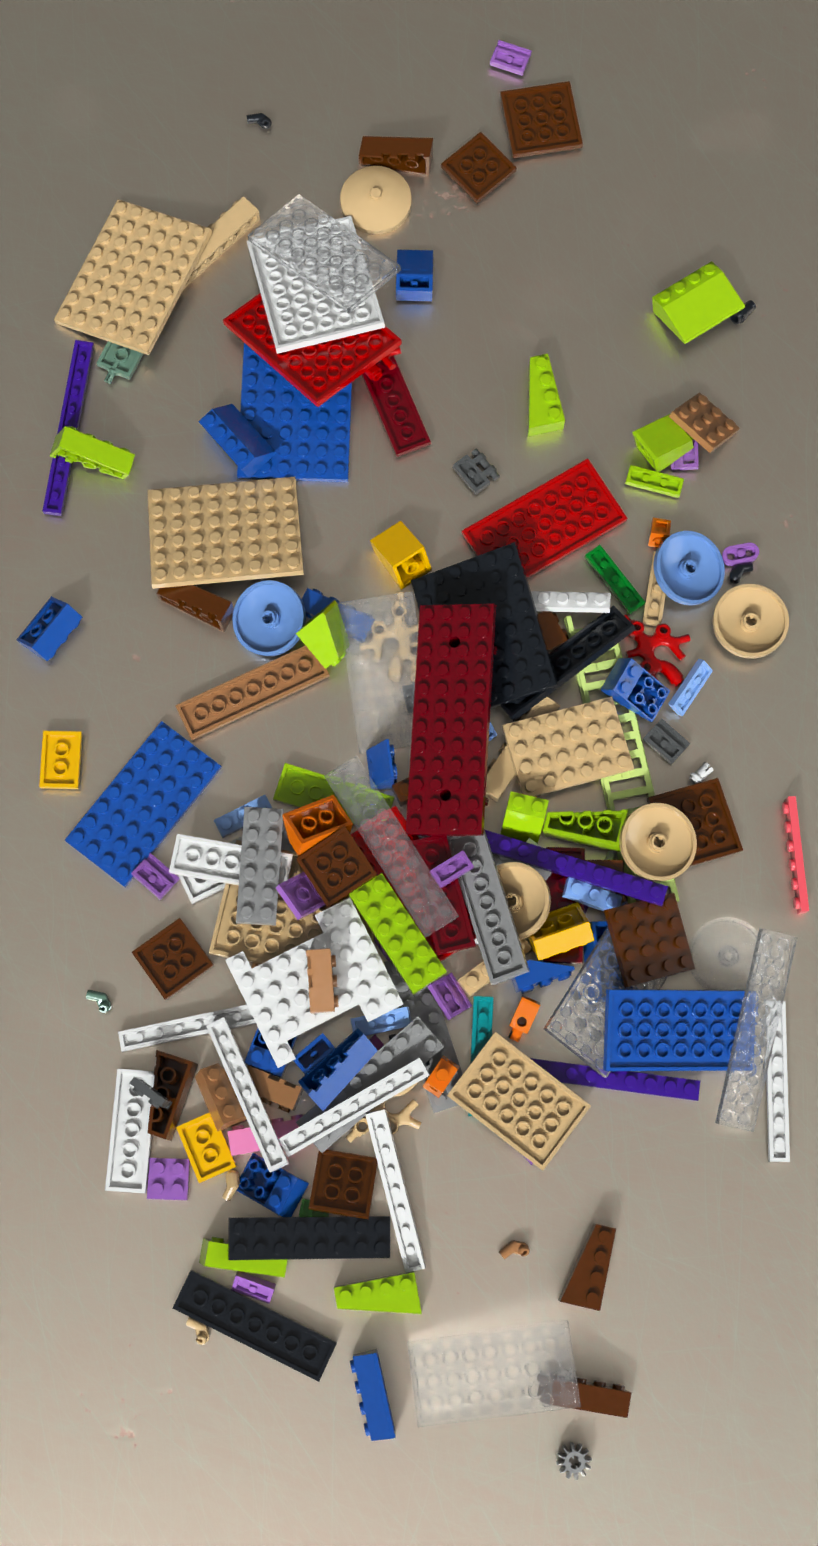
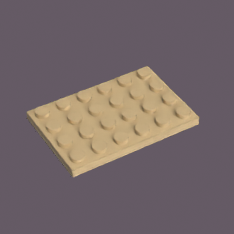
M612 696L502 725L522 794L535 797L634 770Z
M497 1032L492 1035L447 1095L542 1171L591 1107V1105Z

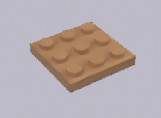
M700 392L669 415L676 424L709 453L734 436L740 429L733 420L723 414L718 407L714 406Z

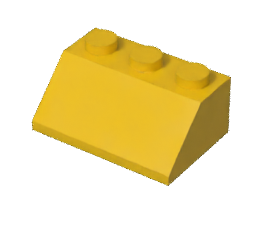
M578 902L549 912L541 928L528 937L538 960L548 959L553 955L567 952L570 949L584 946L594 941L589 920Z

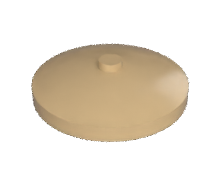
M383 166L364 167L354 172L345 181L340 194L341 210L344 217H352L355 229L367 234L388 233L403 224L410 213V187L399 173Z
M743 584L728 590L718 601L713 612V630L720 644L732 654L743 658H760L774 652L781 645L788 632L789 615L784 602L775 592L761 585Z
M650 803L641 806L626 818L620 831L619 844L623 859L634 873L644 879L657 882L671 880L684 873L694 860L697 849L695 830L685 814L671 805Z
M518 862L503 863L496 867L519 939L522 940L537 932L546 921L551 907L550 890L545 879L532 867Z

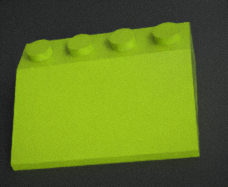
M712 261L652 297L653 312L684 344L745 308L744 303L723 271Z

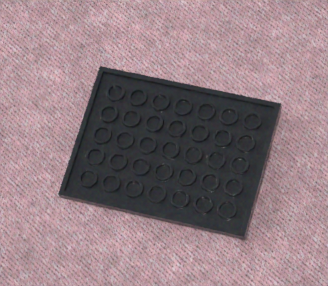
M515 542L411 580L419 612L420 605H496L494 647H497V654H493L490 709L558 686L519 549Z

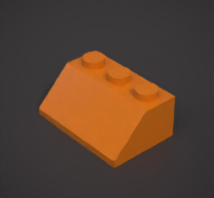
M334 795L282 815L289 842L298 857L344 826L351 833L353 825Z

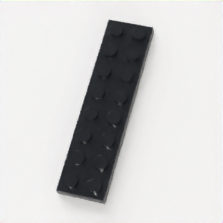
M613 605L610 608V613L601 614L549 654L558 686L501 705L500 707L514 722L635 631L634 625Z
M369 1216V1219L356 1217L228 1218V1260L390 1258V1216Z
M193 1270L190 1271L173 1306V1309L318 1382L337 1342Z

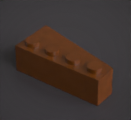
M363 136L359 152V165L383 166L394 171L429 176L433 158V138Z
M196 585L159 588L156 593L158 599L223 632H225L233 618L234 608L231 601L205 591Z
M156 1050L153 1088L173 1103L169 1109L161 1106L156 1108L151 1105L147 1133L172 1141L198 1064Z
M593 1224L558 1301L600 1311L616 1228Z
M541 1373L538 1399L550 1405L628 1418L632 1392L625 1390L624 1385L613 1384L611 1387L606 1386V1382L594 1380L591 1383L586 1382L587 1379L574 1377V1379H571L563 1374L555 1373V1375Z

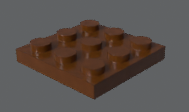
M479 132L441 163V168L476 203L485 198L517 170V167L482 132Z
M345 826L296 858L327 908L332 907L347 897L349 893L378 876Z
M181 918L132 951L134 957L165 1000L214 966Z
M327 1149L323 1153L319 1151L308 1210L369 1219L378 1164L377 1158Z

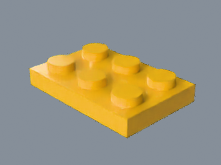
M43 731L40 788L79 789L82 732Z
M210 1113L176 1127L199 1183L237 1167L233 1156H231V1151L222 1130L217 1132Z

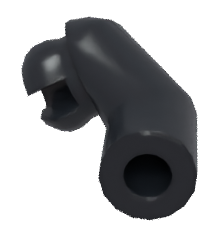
M263 113L246 115L248 124L257 123L264 129L271 127V120Z
M752 562L736 564L730 572V582L738 584L744 572L753 571Z

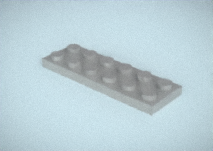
M244 807L236 924L276 926L278 891L276 887L279 885L283 832L282 815L284 814V809Z

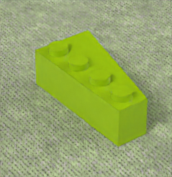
M548 354L530 357L528 373V437L563 430L565 418Z
M65 426L56 435L50 457L56 458L59 455L65 457L66 462H81L85 468L96 469L97 467L100 468L99 471L101 473L125 479L129 475L135 454L130 453V450L126 448L115 447L109 441L98 440L94 435L81 433L72 426Z
M628 809L598 812H547L543 832L545 837L621 852L619 844L620 831L624 821L629 816Z
M212 1237V1239L203 1238L199 1263L206 1267L285 1278L288 1259L228 1260V1242H225L224 1238Z
M414 1271L334 1287L337 1309L422 1314Z

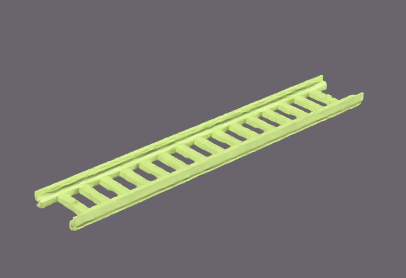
M571 615L563 619L568 639L583 629H574ZM619 643L609 649H614L616 659L591 663L576 674L582 704L592 702L590 701L588 691L601 689L606 681L586 683L584 673L613 668L617 660L623 658ZM629 709V713L620 714L618 717L620 723L631 721L633 731L623 734L626 741L635 739L637 749L631 750L629 753L631 759H640L641 768L599 779L606 810L615 811L613 802L615 800L648 794V797L655 796L636 713ZM644 776L646 786L611 793L609 782ZM641 806L628 809L629 815ZM617 852L618 860H624L621 852ZM624 860V873L635 875L636 873L628 867ZM674 878L655 882L668 886L670 892L675 894L676 901H680ZM626 895L627 903L636 902V898Z

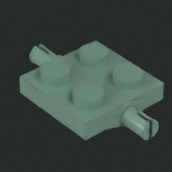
M108 341L97 361L98 367L108 371L104 381L111 384L115 375L131 380L144 353Z

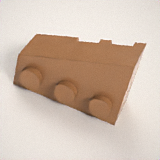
M330 948L306 950L310 1013L335 1012V1007H339L338 995H334V987H337V975H333L332 967H336V956L331 955Z
M217 1063L200 1069L195 1079L217 1132L247 1121L228 1075L220 1064Z
M249 1065L247 1066L262 1102L271 1105L272 1102L279 1104L278 1109L288 1113L290 1109L295 1111L304 1090L301 1086L287 1082Z

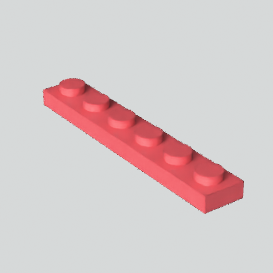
M788 796L782 803L783 814H786L787 821L784 822V829L789 837L786 843L787 851L791 854L789 869L793 872V878H791L792 890H795L793 905L794 909H797V914H804L809 911L797 802L796 796Z

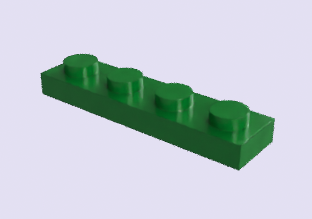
M598 545L585 555L584 558L629 615L645 605L643 598L601 545Z

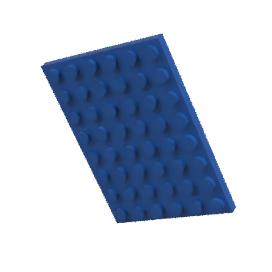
M244 343L240 413L275 450L276 454L250 478L237 467V478L263 480L295 477L296 481L348 482L352 382L317 407Z

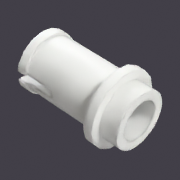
M704 762L695 773L692 772L690 774V782L693 785L703 782L713 772V768H708L710 765Z

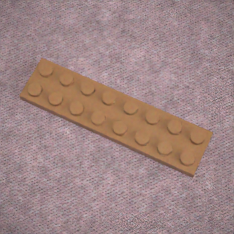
M305 645L175 706L191 740H194L330 676L327 669L323 667Z

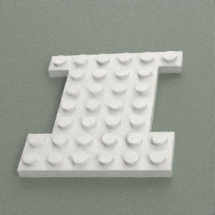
M351 898L315 915L323 932L322 934L254 968H251L243 951L225 960L278 1068L296 1059L288 1040L359 1005L367 1022H370L403 1005ZM330 948L331 955L336 956V967H332L333 975H337V987H334V995H338L339 1007H335V1012L311 1014L306 950Z

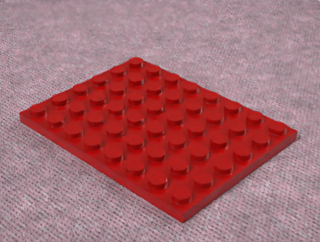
M261 293L223 319L224 325L317 407L402 345L401 339L385 326V328L277 354Z

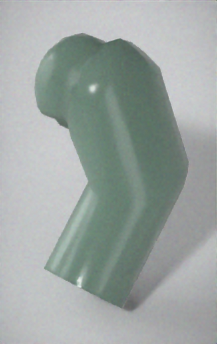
M93 990L87 991L86 999L96 1001L101 1013H107L111 1009V1002L107 994Z

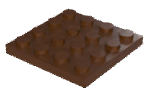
M570 81L500 92L512 158L583 147Z
M718 778L646 799L648 804L664 803L677 808L691 822L696 834L697 849L694 860L689 867L743 851Z
M674 893L665 895L662 906L639 901L604 910L625 988L695 969Z

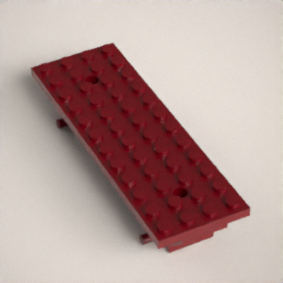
M495 604L420 605L406 818L407 835H484L485 806H488L489 802L488 798H486L493 654H497V647H494Z

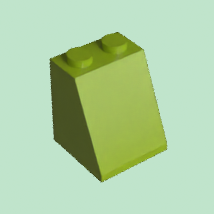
M669 415L632 432L637 449L656 472H661L694 448V439L676 424Z
M335 600L312 617L296 633L325 669L330 665L336 666L347 654L346 650L350 646L342 616Z
M511 791L500 834L523 842L530 838L538 844L549 800Z

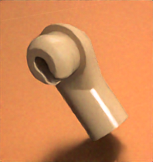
M230 1170L226 1175L227 1188L222 1197L227 1201H231L240 1185V1174L237 1170Z
M189 1317L186 1325L195 1329L196 1342L204 1345L208 1342L210 1336L208 1326Z

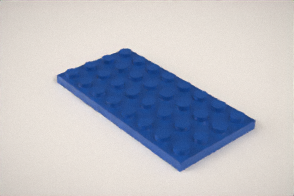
M161 721L66 837L65 841L126 888L134 878L131 873L144 859L149 857L150 853L153 854L222 767Z
M606 989L603 1070H753L755 991Z

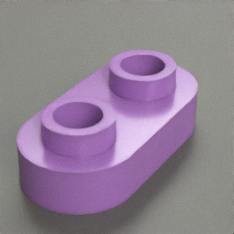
M751 542L733 545L725 548L721 556L725 565L735 566L736 564L755 561L759 555V548ZM748 551V552H750L752 555H751V556H747V555H746V552ZM728 555H732L734 559L730 560Z

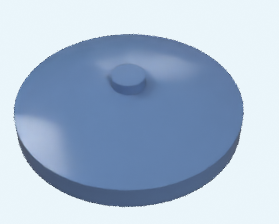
M680 531L667 537L656 550L653 564L655 578L662 591L670 599L683 605H699L712 599L720 590L725 575L724 561L716 545L706 536L694 531Z
M273 580L257 582L248 587L238 598L233 611V629L237 639L247 650L261 656L283 654L295 646L300 639L296 633L306 624L304 603L298 593L284 583Z

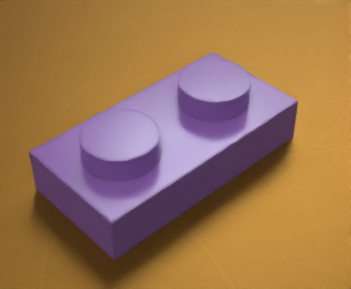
M462 850L430 870V874L441 889L472 870L474 866Z
M237 1271L231 1290L270 1304L276 1284L248 1273Z

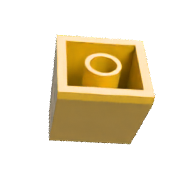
M402 521L392 525L370 540L375 554L401 590L410 585L411 580L422 577L432 570L424 546Z

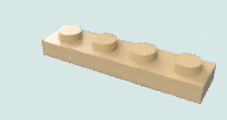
M656 551L653 552L642 617V624L651 626L661 624L666 594L658 585L654 574L653 564Z

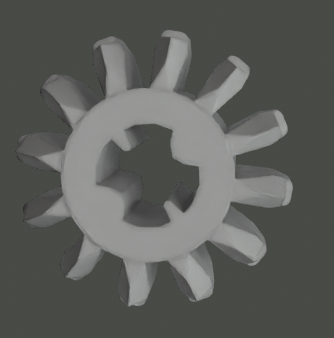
M570 1442V1449L563 1445L562 1448L565 1453H557L563 1459L556 1461L557 1465H563L559 1469L560 1473L566 1472V1478L568 1479L573 1473L574 1479L578 1480L579 1472L585 1477L586 1473L583 1469H591V1466L585 1463L592 1461L590 1456H586L589 1450L585 1448L581 1451V1443L577 1444L576 1449L573 1442ZM574 1456H576L579 1462L578 1464L574 1463V1466H572L569 1459L571 1457L574 1459Z

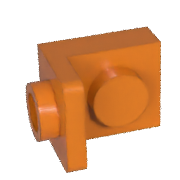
M652 519L648 546L658 548L670 536L671 520Z

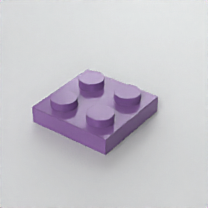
M305 872L280 883L276 887L297 920L326 906Z
M149 1158L147 1199L188 1200L190 1160Z

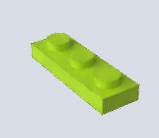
M630 465L625 484L679 498L684 479Z

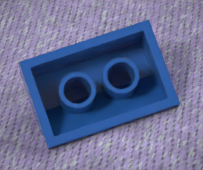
M51 596L17 638V641L38 657L48 661L54 657L59 646L66 642L71 631L78 627L83 617L68 603Z

